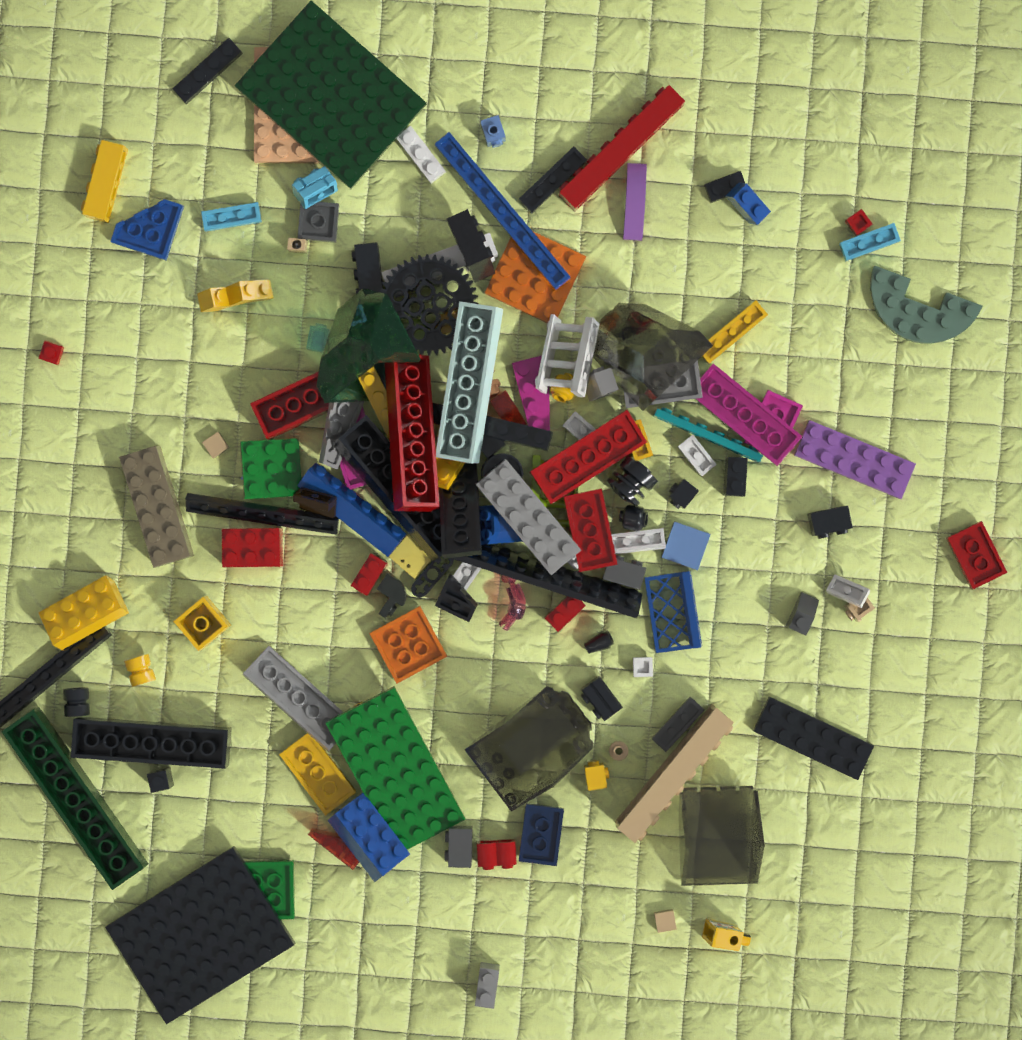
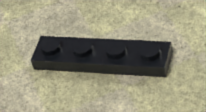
M230 38L226 39L172 89L187 105L243 54L242 51Z
M573 146L519 198V201L533 214L564 182L587 162V159Z

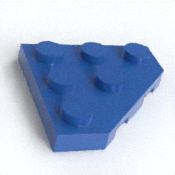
M164 199L158 202V204L134 214L133 217L116 224L111 243L167 261L184 206Z

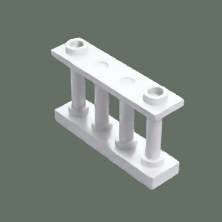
M551 314L550 320L547 323V335L539 373L535 379V388L543 394H547L548 386L570 388V391L577 397H585L600 323L593 317H586L583 325L561 323L562 321L557 316ZM559 331L582 333L581 342H557ZM556 349L578 351L577 360L575 362L554 360ZM552 368L573 369L574 376L571 380L551 379Z

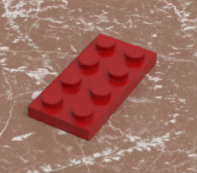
M602 488L564 496L572 539L581 549L576 554L579 572L618 565Z

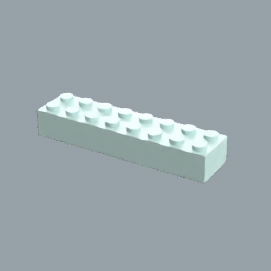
M459 301L436 448V457L472 464L479 463L503 315L502 308Z

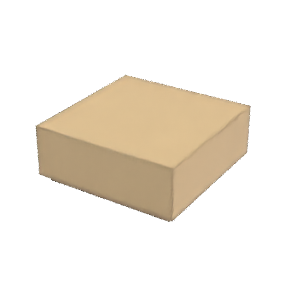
M219 432L202 442L213 459L229 449V446Z
M673 909L654 912L658 933L677 930Z

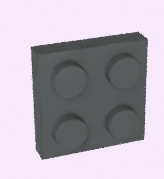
M317 202L307 209H304L300 204L297 238L336 243L339 203Z

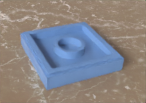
M674 521L661 558L698 570L711 534Z

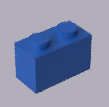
M738 183L725 196L749 224L758 225L771 212L747 183Z

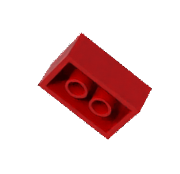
M283 528L222 529V567L283 566Z

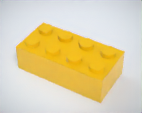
M105 575L38 613L52 645L63 650L125 616L129 611L115 581Z

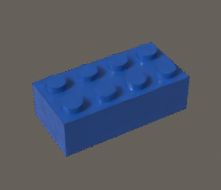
M364 793L360 794L328 820L374 882L410 855L409 851Z

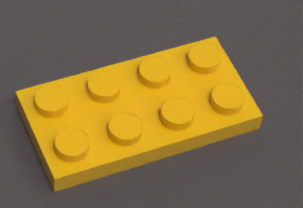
M308 733L279 754L325 816L357 792L326 750Z

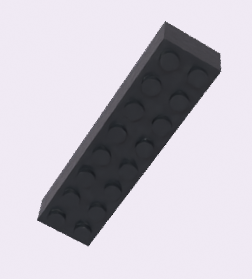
M367 415L364 416L332 444L431 561L442 556L440 507L431 512L394 511L390 442Z
M77 717L73 719L71 758L226 769L229 766L232 727Z

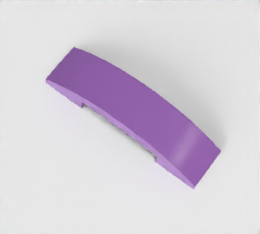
M627 163L623 240L642 241L647 164Z

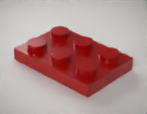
M982 521L946 538L972 590L1008 573Z

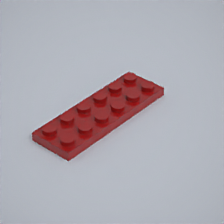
M625 410L531 470L530 474L549 504H552L646 444L647 440L629 411Z

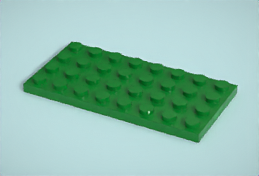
M395 686L326 721L325 724L364 795L370 800L407 850L466 820Z

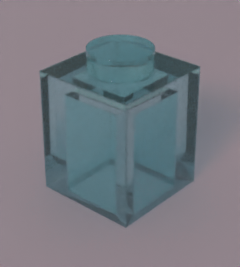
M316 323V326H310L307 350L327 354L331 330L327 329V325Z

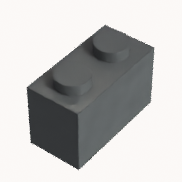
M616 555L618 565L605 567L602 579L640 590L646 567H642V562L632 560L631 563L625 562V557Z
M473 826L449 827V831H445V842L449 843V849L445 850V862H448V867L471 868Z

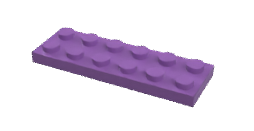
M808 420L794 454L798 458L898 499H902L916 463L811 420Z

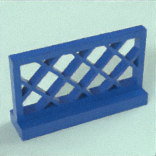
M691 570L645 577L656 653L701 648L702 640ZM672 577H679L680 586L677 590H674L667 584ZM658 580L663 586L656 593L650 588L649 581ZM665 586L674 592L668 601L659 595ZM676 594L683 599L680 609H677L670 603ZM657 597L666 603L660 612L653 607V602ZM668 605L677 611L671 620L662 614ZM679 613L686 618V623L682 628L673 622ZM659 616L669 622L663 631L656 626V620ZM670 624L680 630L674 639L665 633ZM681 632L688 636L689 645H681L675 641ZM662 635L672 641L667 648L659 647L658 640Z

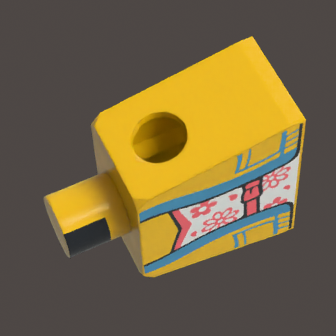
M706 918L702 938L711 947L739 951L741 945H750L751 936L744 934L736 925Z

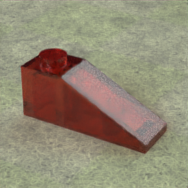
M314 828L310 830L308 835L349 868L355 869L359 861L337 833Z

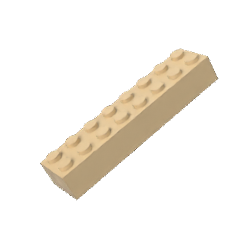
M711 704L615 821L617 829L634 843L637 840L641 841L647 834L646 829L650 825H655L660 817L658 815L662 810L666 811L672 803L670 800L673 796H678L684 789L683 784L695 776L697 773L695 771L696 768L706 763L709 758L707 755L710 751H715L721 744L719 740L732 731L734 722Z

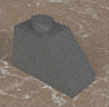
M801 592L785 627L806 636L815 618L819 600Z

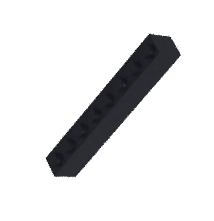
M377 242L354 245L355 250H352V260L356 262L357 269H354V279L359 284V288H356V298L361 303V307L358 308V316L363 321V326L360 327V335L365 340V345L362 346L363 357L367 358L364 370L374 366L386 389L384 360L391 354L388 345V330L383 329L387 323H381L380 320L384 316L378 315V312L383 309L377 307L378 304L383 303L378 300V297L384 296L379 291L383 289L379 245Z

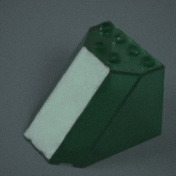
M363 288L337 310L321 357L316 385L325 403L369 401L358 378L375 364L382 362L421 361L386 293Z

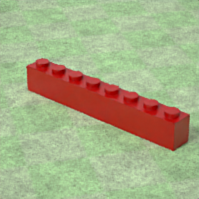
M670 85L666 88H660L655 94L656 98L652 102L648 100L641 109L643 111L639 115L635 113L627 121L629 124L624 129L621 127L614 134L615 138L611 142L606 141L600 149L602 151L597 156L593 154L587 160V166L583 169L580 167L573 174L574 178L570 182L566 181L561 185L559 197L574 212L684 106L685 100Z

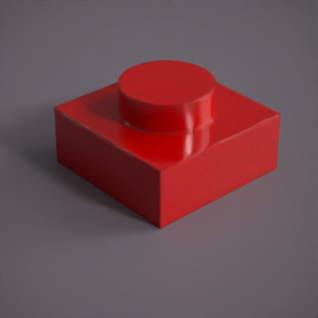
M862 209L845 220L855 236L873 225Z
M44 341L38 359L59 365L64 347Z

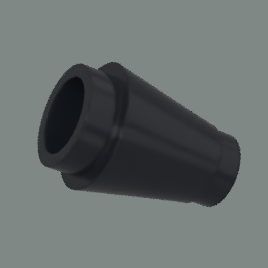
M607 630L598 633L584 643V646L590 654L611 648L614 641Z

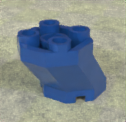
M493 505L479 506L482 545L523 542Z

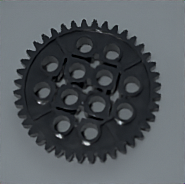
M426 254L425 260H422L421 255H418V261L411 257V263L403 260L404 267L397 264L398 271L392 269L393 276H386L389 282H382L386 289L379 290L384 296L378 297V300L383 302L377 305L378 308L383 309L378 312V315L384 316L380 320L381 323H387L383 329H390L387 336L391 337L394 335L392 341L395 343L399 340L398 346L400 348L406 345L405 351H409L412 348L413 354L419 350L420 355L427 351L428 356H431L432 351H434L436 356H438L439 350L446 354L447 347L452 351L457 320L452 316V313L458 309L459 301L479 304L474 302V300L478 299V295H472L476 291V287L470 288L473 280L466 281L469 278V274L462 275L464 269L457 270V263L451 266V259L445 263L443 256L439 261L436 255L431 260L428 254ZM434 272H441L442 278L435 281L432 279V274ZM409 276L415 278V283L411 286L405 284V279ZM450 283L458 285V289L455 292L447 289ZM442 285L445 294L441 292L436 294L434 286L440 287ZM425 287L431 289V294L427 297L421 295V290ZM414 290H416L415 293L417 297H412L411 299H408V292H413ZM397 292L404 294L402 301L394 300V295ZM441 298L447 300V305L443 308L436 305L437 301ZM432 301L433 308L425 309L424 303ZM413 303L420 305V309L416 313L410 311V305ZM448 311L447 316L449 319H444L440 322L441 316L439 314H445ZM429 314L436 316V320L432 324L425 321L426 316ZM411 317L416 319L418 317H421L420 321L424 326L419 324H416V326H414V321ZM401 319L409 321L407 328H400L398 326ZM445 325H449L452 328L451 333L448 335H444L441 332L442 327ZM417 330L425 332L423 339L418 340L414 337Z

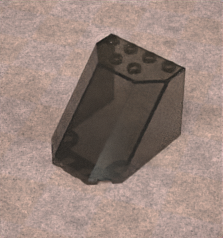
M618 303L599 322L600 326L593 358L601 367L604 366V369H612L616 383L644 411L713 345L700 331L646 304Z
M546 686L473 741L465 751L512 812L553 788L593 749V740L590 739L589 732L592 730L589 719L586 718L583 711L573 701L568 692H557L553 688Z

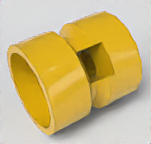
M149 654L124 661L127 671L132 673L129 676L132 687L156 680L153 669L148 668L151 664Z

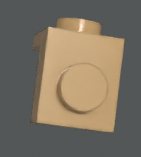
M868 597L862 608L851 603L844 605L847 609L845 613L848 618L856 622H860L862 617L875 609Z

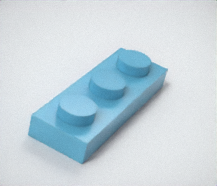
M258 202L201 212L205 232L262 222Z
M895 223L840 242L839 246L846 262L893 245L901 240Z

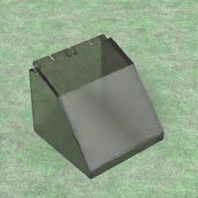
M721 786L720 791H717L716 787H701L700 792H697V787L684 788L683 792L679 794L681 886L758 884L765 844L758 791L753 790V786H739V791H736V786Z

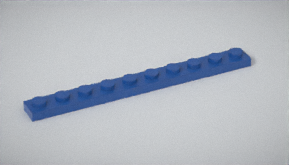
M448 132L435 143L436 148L551 286L557 290L570 279L569 274L451 133Z

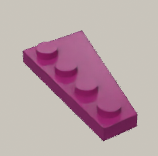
M542 355L512 363L528 426L550 431L549 386L547 394H543L535 388V379L539 373Z

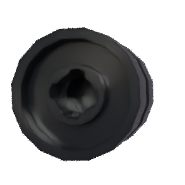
M88 687L63 689V699L67 702L64 705L65 717L90 715V707L86 703V700L89 699Z

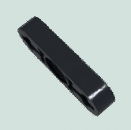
M438 558L432 561L412 584L411 591L413 595L419 598L426 596L452 566L454 559L449 558L450 563L442 565L441 568H444L443 572L433 565L435 562L439 565L442 559ZM436 569L438 577L435 580L429 579L427 577L428 570ZM423 576L427 582L432 583L430 587L428 584L424 586V593H416L417 588L415 586L417 584L421 585L424 582L421 580Z

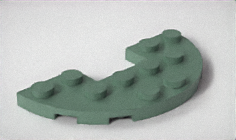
M878 266L873 267L870 291L874 309L878 317L887 325V328L905 340L921 344H932L954 338L975 321L982 309V305L950 293H945L939 310L904 297L911 280L910 278Z

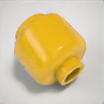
M569 373L558 374L554 379L571 380L573 375ZM550 387L552 397L559 402L565 403L574 397L570 388Z

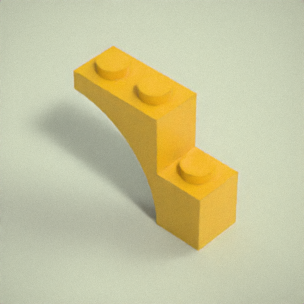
M270 280L239 281L227 287L209 288L197 293L201 312H214L240 304L274 298Z

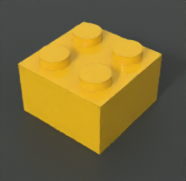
M208 596L202 597L173 621L198 651L203 650L231 626Z

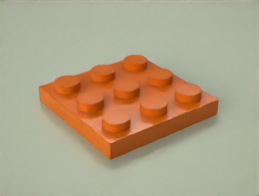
M421 606L369 633L396 684L447 657Z

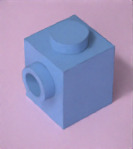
M499 115L481 120V128L487 147L492 146V148L503 145V142L506 141V136Z

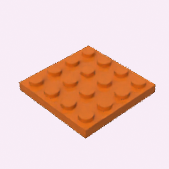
M533 232L570 276L567 282L555 290L516 242L510 238L495 270V274H493L485 291V295L548 323L551 314L559 316L586 256Z

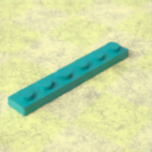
M662 407L661 410L657 408L653 417L752 461L761 462L763 455L754 447L749 446V448L742 446L743 442L734 438L730 441L724 438L725 434L714 430L712 433L706 430L707 426L696 423L694 425L685 416L679 415V417H676L667 408Z

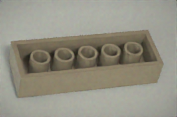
M153 446L119 457L153 568L194 556L161 447Z

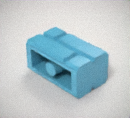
M325 166L312 170L304 178H297L292 184L293 194L304 209L338 191L335 178Z

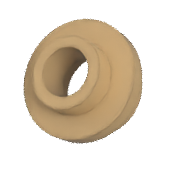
M621 741L612 743L609 748L610 756L618 761L625 759L628 755L627 745ZM621 748L622 753L616 754L615 750Z

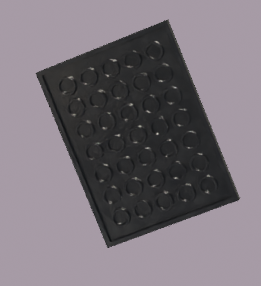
M235 846L105 927L166 1025L296 944Z

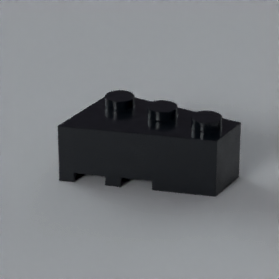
M467 209L447 218L450 230L470 270L474 283L495 274L491 258L494 256L490 247H485L483 243L486 239L482 230L478 232L476 228L479 224L475 215L471 216Z

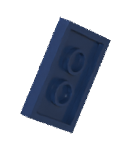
M526 803L519 862L557 866L564 808Z

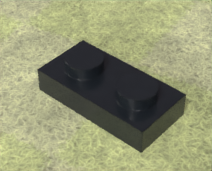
M741 171L704 185L710 203L726 198L725 196L738 183H745Z

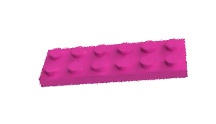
M714 363L700 378L703 398H697L696 400L776 466L783 461L802 438V435Z

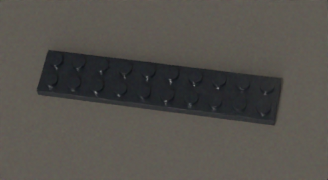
M484 544L482 545V554L452 558L636 619L639 615L643 593L635 589L622 587L617 583L603 581L599 577H591L579 571L566 569L564 566L550 575L538 559L529 557L525 553L511 551L506 547Z

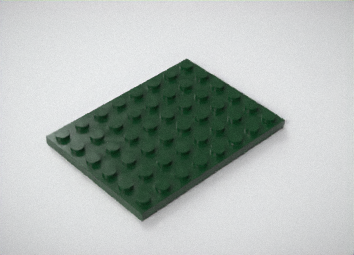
M312 0L234 85L237 90L350 190L427 105V102Z

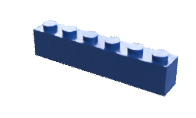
M317 463L306 472L297 485L299 488L305 487L337 496L336 517L387 557L390 556L406 535L399 526L388 520L384 514L378 512L370 503L364 501L353 490L349 489L338 478H335L323 466Z

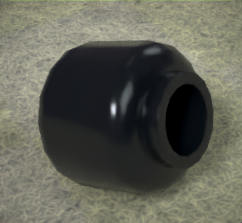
M627 505L624 511H620L619 522H622L624 529L640 531L643 527L647 526L648 512H645V509L641 506Z

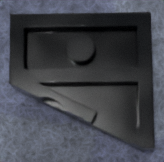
M449 574L435 604L436 607L467 622H470L478 605L451 574Z

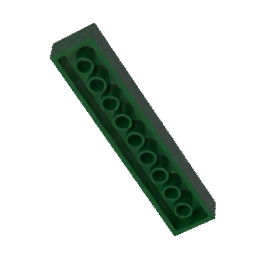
M40 707L31 710L1 731L112 890L149 864L77 760L71 758L70 750Z

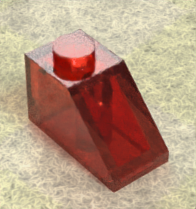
M506 390L490 400V404L500 419L523 425L527 424Z

